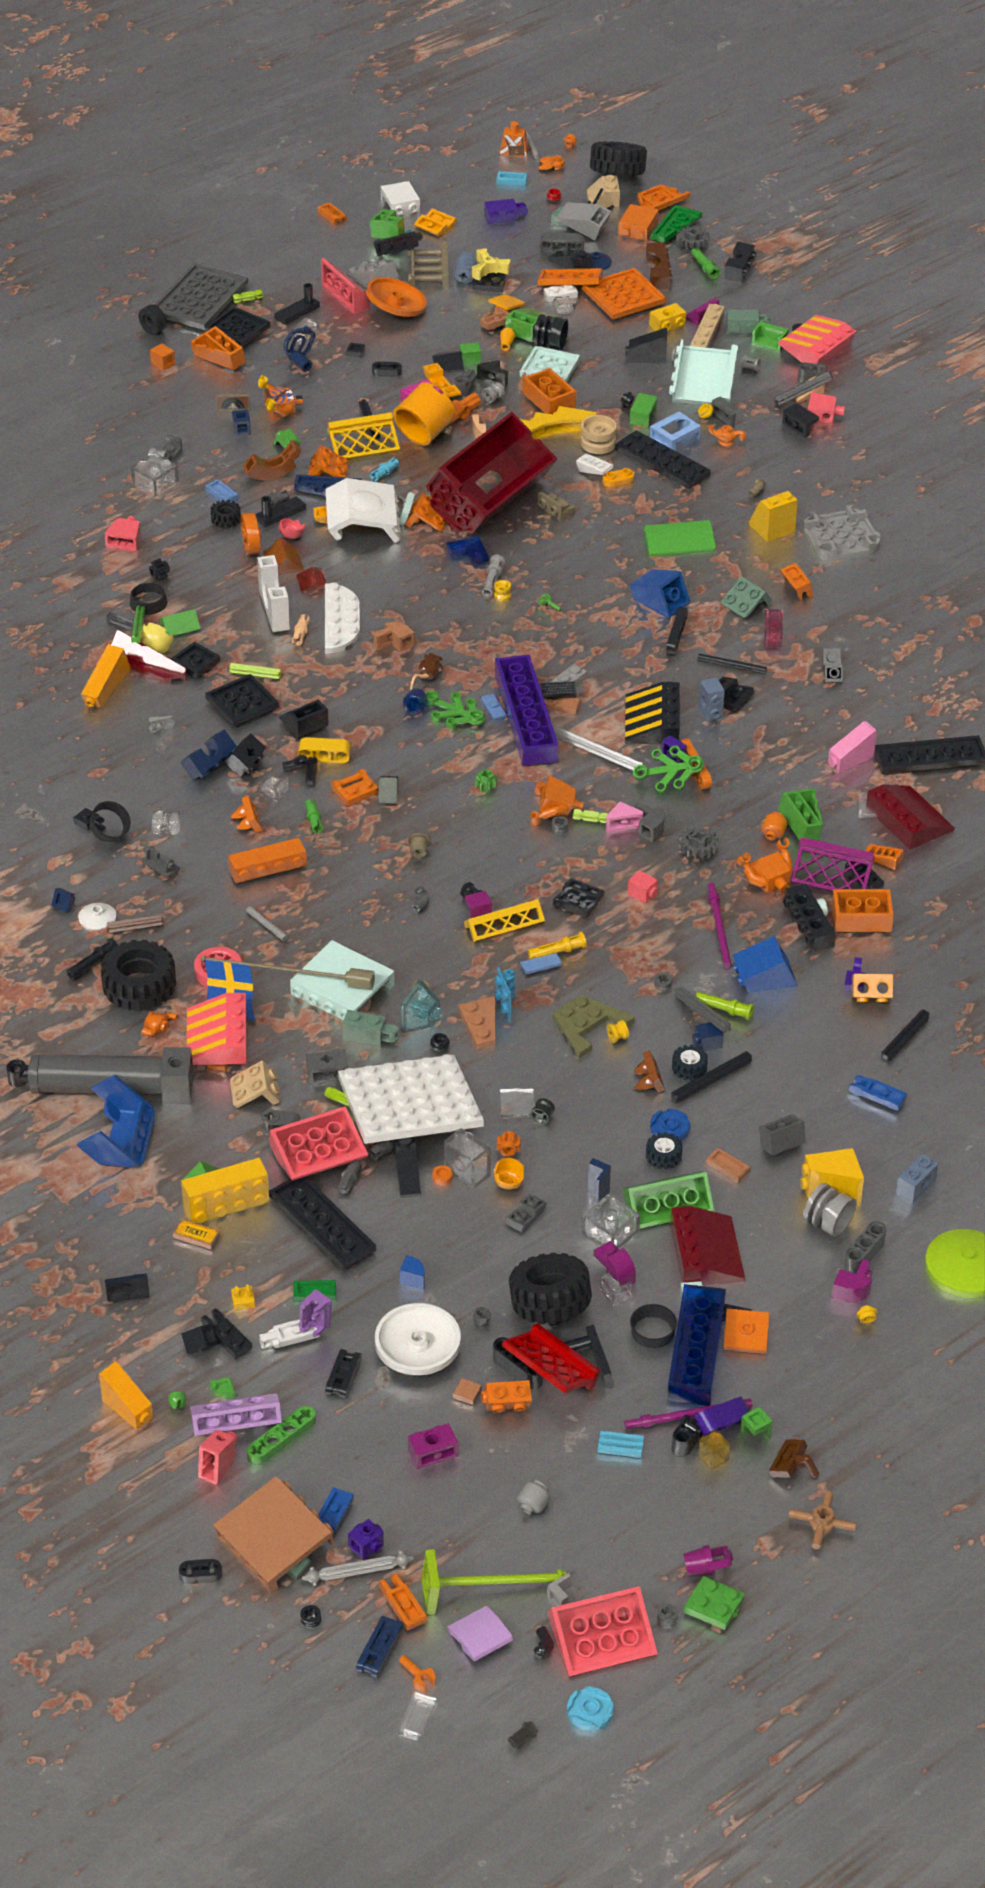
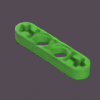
M310 1406L298 1408L282 1420V1423H278L247 1447L248 1461L255 1465L264 1463L311 1428L316 1422L315 1410ZM287 1426H293L295 1427V1430L292 1432H286L284 1428ZM271 1438L279 1440L276 1444H269L267 1441Z

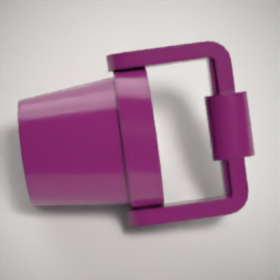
M705 1545L702 1548L683 1554L688 1576L715 1574V1569L729 1567L733 1561L732 1552L727 1546L710 1549L709 1545ZM724 1556L723 1559L714 1561L712 1559L713 1557Z

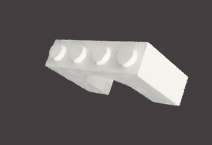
M275 556L258 557L259 592L272 632L290 630L288 595L285 586L279 587L278 565Z

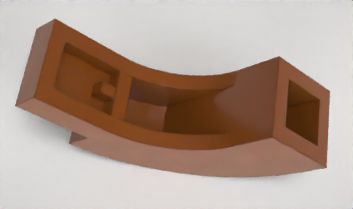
M291 440L278 456L271 459H263L252 453L242 466L246 474L254 479L262 481L279 479L296 468L294 460L299 457L302 451L298 443Z

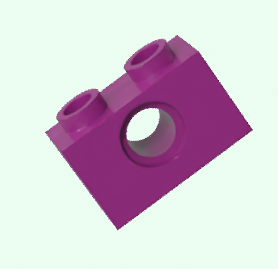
M447 1423L409 1435L408 1450L417 1469L458 1457L459 1442L450 1424Z

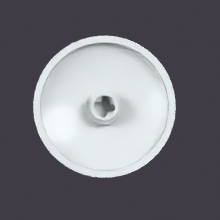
M424 1303L406 1304L391 1310L380 1320L375 1331V1348L380 1359L391 1369L408 1375H427L444 1369L456 1358L461 1345V1333L456 1320L445 1310Z

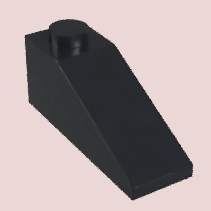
M583 250L557 251L548 257L549 261L565 269L592 268V255Z
M415 1137L394 1139V1155L400 1197L421 1196Z

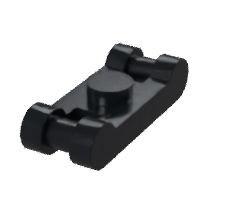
M344 1349L339 1350L325 1387V1394H338L341 1398L348 1397L351 1383L361 1363L362 1353L354 1352L353 1354L348 1353ZM336 1382L342 1383V1386H337L335 1384Z

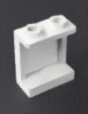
M409 181L380 186L382 202L387 201L391 210H396L397 216L420 212V198Z

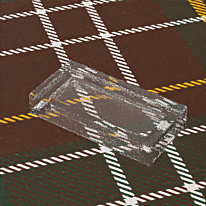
M414 1692L398 1729V1735L421 1741L435 1708L436 1698Z

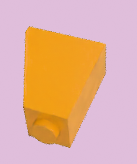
M115 1361L101 1371L99 1378L102 1401L136 1430L148 1424L153 1418L152 1404L123 1368Z

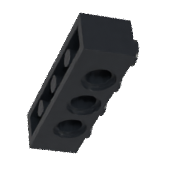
M802 884L786 888L783 904L785 908L789 909L792 920L796 921L799 932L803 933L806 944L810 945L813 952L835 947L836 932L808 885Z

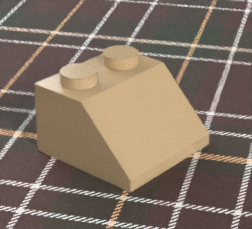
M601 176L587 189L588 201H591L590 204L593 203L598 192L603 188V192L596 204L605 208L611 205L619 207L620 190L617 176Z

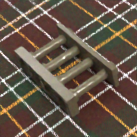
M441 242V248L408 249V258H411V274H408L409 283H412V286L415 287V281H439V283H442L443 289H449L447 242ZM414 256H438L439 258H414ZM414 264H439V266L414 267ZM415 273H439V275H415Z

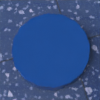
M667 1109V1111L663 1112L661 1110L652 1116L650 1130L656 1136L659 1132L661 1134L668 1132V1135L672 1133L674 1137L678 1136L679 1141H681L690 1132V1122L687 1115L679 1110Z

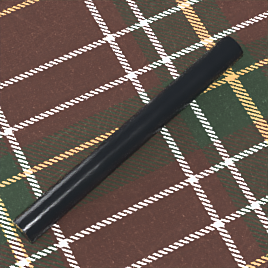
M700 653L697 658L700 661L764 674L767 671L765 666Z

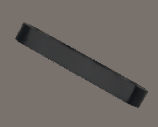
M679 606L667 641L666 654H676L687 620V607Z

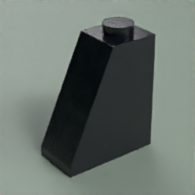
M668 328L630 339L629 346L625 347V356H628V362L666 364Z

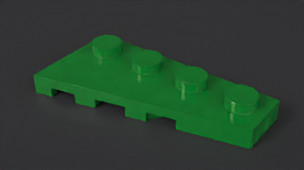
M674 205L651 233L650 240L667 242L677 235L678 231H682V228L686 229L687 226L702 218V212Z

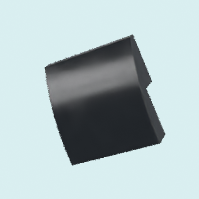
M722 677L719 679L724 689V709L736 712L754 694L753 687L738 685V680L735 678Z
M571 878L563 884L562 892L553 898L552 905L587 917L597 906L605 891Z

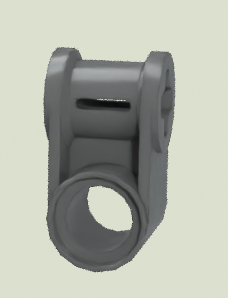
M803 362L799 364L797 380L800 383H805L809 379L827 372L828 367L825 364Z
M267 1109L261 1114V1120L263 1121L261 1131L269 1136L271 1129L300 1121V1115L293 1111Z

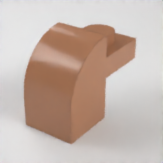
M400 622L385 623V629L373 633L374 648L376 650L393 645L401 652L414 646V632L407 625Z

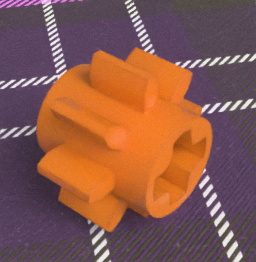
M512 1131L504 1132L502 1136H497L496 1150H500L504 1156H513L515 1151L520 1152L521 1137H517Z

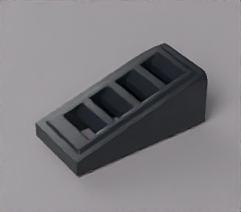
M848 862L845 864V869L850 867ZM860 864L854 869L860 876L867 871L868 866ZM871 869L867 889H878L884 885V881ZM853 870L845 873L852 880L857 878Z

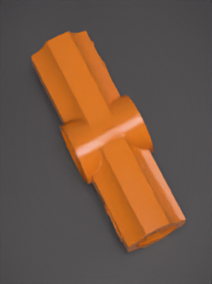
M472 393L461 401H452L455 408L454 420L452 422L458 418L466 419L470 411L481 404L478 394Z

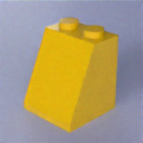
M789 491L761 500L749 520V525L766 542L794 533L798 499Z
M853 1148L805 1155L804 1164L801 1166L803 1178H800L801 1189L805 1190L808 1198L820 1184L827 1183L831 1188H836L839 1194L845 1193L856 1199V1206H861L864 1176Z

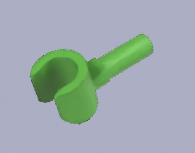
M547 593L538 599V603L541 606L548 604L558 611L561 610V607L550 600L551 597Z

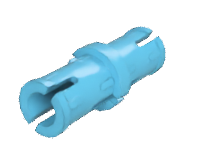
M393 457L388 462L380 464L379 468L370 473L371 479L377 482L385 475L388 476L393 469L399 467L398 459Z

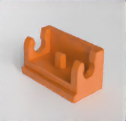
M796 563L780 569L783 578L797 591V596L800 600L803 598V592H806L809 598L813 596L810 580Z

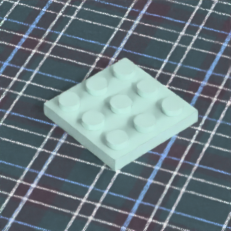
M535 346L521 368L519 377H522L524 372L528 376L532 373L551 368L567 382L580 361V355Z

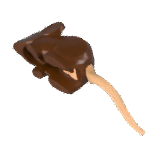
M434 653L424 655L418 667L422 671L420 674L413 676L408 699L411 698L414 681L417 677L429 681L435 679L438 673L442 671L443 666L440 663L443 660L442 657Z

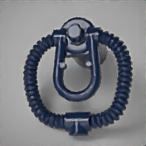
M308 326L294 329V331L289 333L283 347L289 360L304 372L312 368V362L305 356L309 353L316 333ZM297 333L311 335L308 345L303 352L301 351L306 343V338L303 335H297L296 337H294L290 349L288 350L289 341L291 340L292 336H294ZM302 338V343L298 345V350L294 349L296 341Z

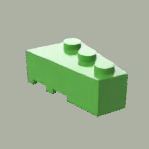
M815 788L782 793L778 810L785 816L788 825L799 840L803 837L819 841L823 821L821 812L818 810Z

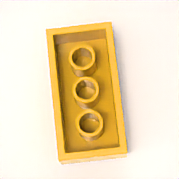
M260 1157L181 1180L183 1208L189 1221L194 1223H202L269 1202L268 1174Z

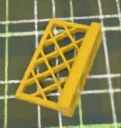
M392 412L328 422L327 432L331 439L333 451L339 455V449H345L348 453L343 456L347 460L400 452ZM390 426L391 432L389 435L381 431L383 427ZM367 430L376 432L373 438L365 434ZM352 432L360 434L357 440L350 437L349 435ZM378 434L386 438L383 443L375 440ZM334 435H341L345 438L340 443L335 440ZM362 437L370 440L367 446L359 442ZM346 439L354 443L351 449L344 445ZM390 440L395 444V447L389 448L385 444ZM372 442L380 446L378 450L369 448ZM358 445L364 450L361 453H357L353 449Z

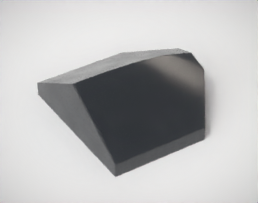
M460 351L437 353L432 356L433 362L438 363L443 369V374L464 371Z

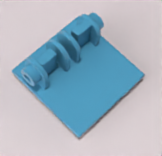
M497 967V976L494 977L497 990H494L495 998L501 1003L502 1013L506 1014L508 1020L511 1021V1002L515 998V973L512 969L501 972L499 967Z

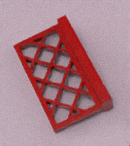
M538 1323L532 1326L530 1332L504 1340L502 1344L505 1349L563 1393L583 1386L588 1390L594 1388L601 1371Z

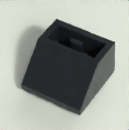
M319 699L279 716V719L297 738L329 725L328 708Z

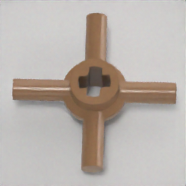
M831 1491L825 1492L822 1505L817 1506L811 1513L790 1508V1518L810 1523L815 1532L812 1548L816 1550L821 1548L823 1536L830 1533L834 1527L853 1532L856 1530L857 1523L836 1518L833 1510L830 1508L834 1495Z

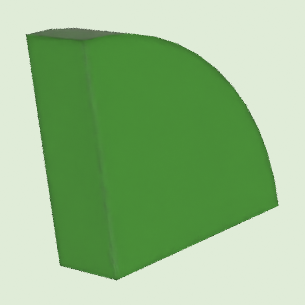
M230 1377L209 1381L210 1389L217 1396L227 1399L235 1398Z

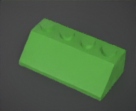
M705 1171L622 1188L626 1209L635 1229L670 1222L671 1208L694 1206L715 1212L708 1176Z

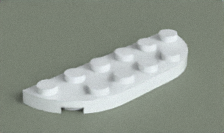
M325 583V654H331L345 650L346 646L351 643L354 644L360 634V606L358 597L350 589L337 583Z

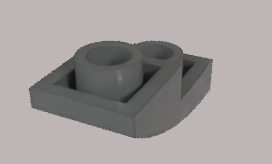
M529 1194L519 1201L518 1208L506 1217L505 1224L523 1232L541 1214L547 1203L537 1196Z

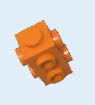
M530 1381L486 1383L484 1391H481V1402L485 1404L486 1411H492L493 1413H501L509 1409H514L516 1412L525 1411L532 1402Z

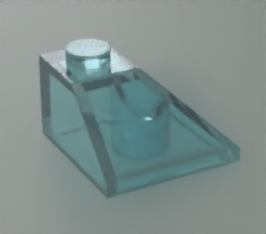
M420 979L401 1003V1032L403 1033L429 1028L441 1017L440 1000Z

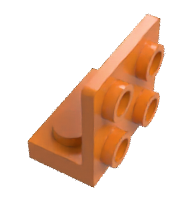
M320 445L311 457L308 475L320 476L322 471L333 477H346L349 461L344 456H340L331 449Z
M422 492L412 504L405 525L410 528L413 523L417 524L421 519L441 532L446 521L431 507L430 499L432 498Z

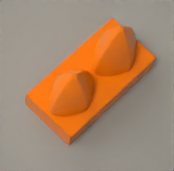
M248 795L242 797L243 805L237 808L230 818H244L239 823L237 829L249 830L253 828L255 833L262 831L256 806Z

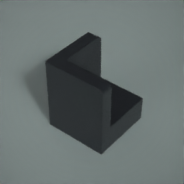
M213 1324L199 1326L181 1333L187 1353L219 1344Z

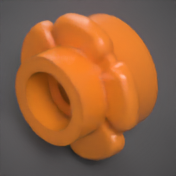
M568 134L563 138L565 146L569 148L575 147L577 138L572 134Z

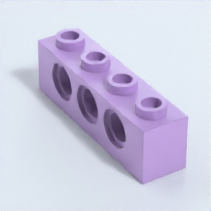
M277 1393L190 1406L195 1436L210 1434L215 1430L230 1431L282 1423Z

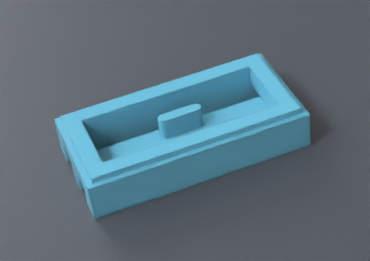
M498 171L496 184L526 186L528 173Z
M600 1431L597 1453L641 1458L644 1436Z

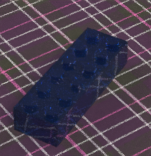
M684 1284L668 1381L667 1401L703 1406L711 1405L726 1306V1289Z

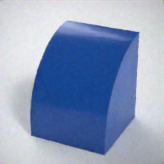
M406 1255L400 1268V1284L424 1290L425 1269L423 1264L418 1259Z

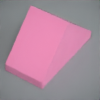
M619 802L606 816V832L639 828V820L643 818V812L623 802Z

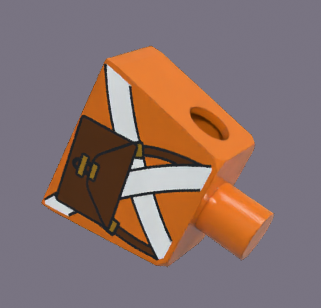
M513 121L510 123V127H505L499 155L527 157L529 145L526 129L519 128V123Z

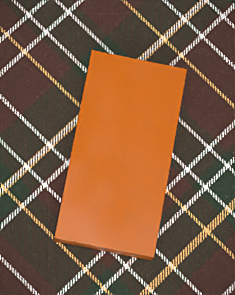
M542 269L538 278V285H596L600 283L603 269Z

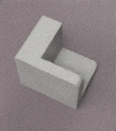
M569 1573L547 1585V1600L554 1607L582 1600V1597L572 1587V1576Z

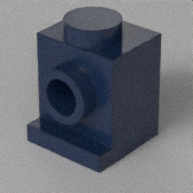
M248 409L232 411L234 434H251Z

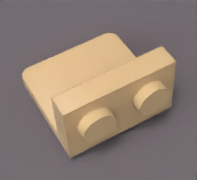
M262 1060L230 1079L233 1105L239 1108L261 1095L273 1105L279 1103L280 1088L277 1084L278 1074L275 1069L270 1068Z

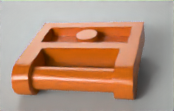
M365 769L358 770L356 774L339 781H331L332 789L347 806L379 793V787L367 775ZM361 780L360 782H357V783H355V784H352V785H350V786H347V787H345V788H342L343 786H346V785L351 784V783H353V782H355V781Z

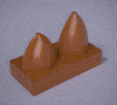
M650 1050L644 1052V1060L637 1065L633 1072L646 1076L638 1081L634 1089L647 1090L655 1087L658 1093L665 1091L655 1058Z

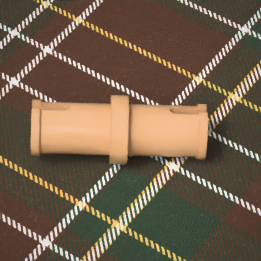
M306 614L299 616L298 624L294 627L295 633L292 643L294 644L297 640V646L303 643V638L308 632L307 626L310 617L307 616L305 620Z

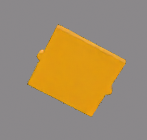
M507 294L489 299L490 303L506 310L525 306V302Z

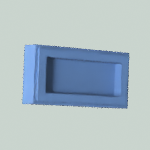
M219 479L205 485V490L219 501L224 500L227 502V500H230L232 502L239 499V494Z

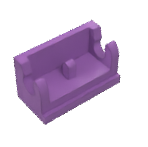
M315 1289L300 1303L299 1330L305 1333L310 1327H315L317 1330L313 1332V1337H317L326 1328L329 1329L331 1327L332 1300Z

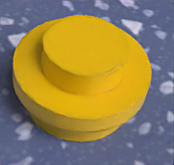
M707 403L702 404L698 409L699 416L702 419L709 418L713 413V406Z
M867 1305L861 1307L856 1316L860 1319L861 1323L867 1324L877 1319L876 1315L878 1312L876 1308Z

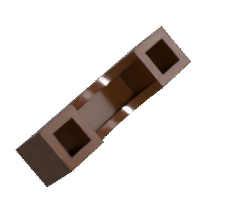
M665 242L647 243V264L655 266L650 268V283L658 290L669 289L670 283L673 282L669 250L666 248Z

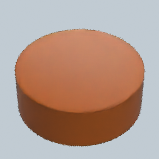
M445 1165L437 1166L432 1171V1179L438 1185H447L453 1179V1171Z

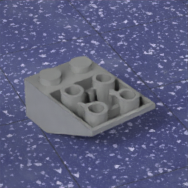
M567 202L555 220L582 233L588 238L596 240L606 226L612 211L599 204Z
M387 259L370 262L366 260L361 262L358 267L353 266L349 268V271L345 273L355 283L365 289L369 281L374 278H399L394 261H387Z

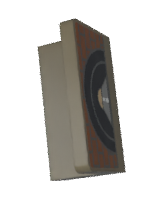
M217 394V412L247 409L249 412L250 397L248 394Z

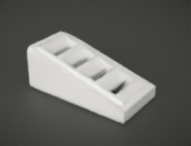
M584 454L576 460L578 471L583 473L605 475L614 468L613 464L589 454Z

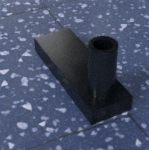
M415 231L376 240L373 243L377 257L418 247V242L422 240L423 235L420 232L415 233Z
M311 283L304 284V298L274 313V318L286 325L319 308L320 302L313 298V285Z
M263 496L261 498L262 511L255 515L261 525L268 527L284 518L306 510V504L295 496L272 507L271 497Z
M594 1324L586 1326L587 1336L564 1343L576 1352L591 1348L597 1366L601 1370L600 1374L605 1387L614 1386L612 1373Z

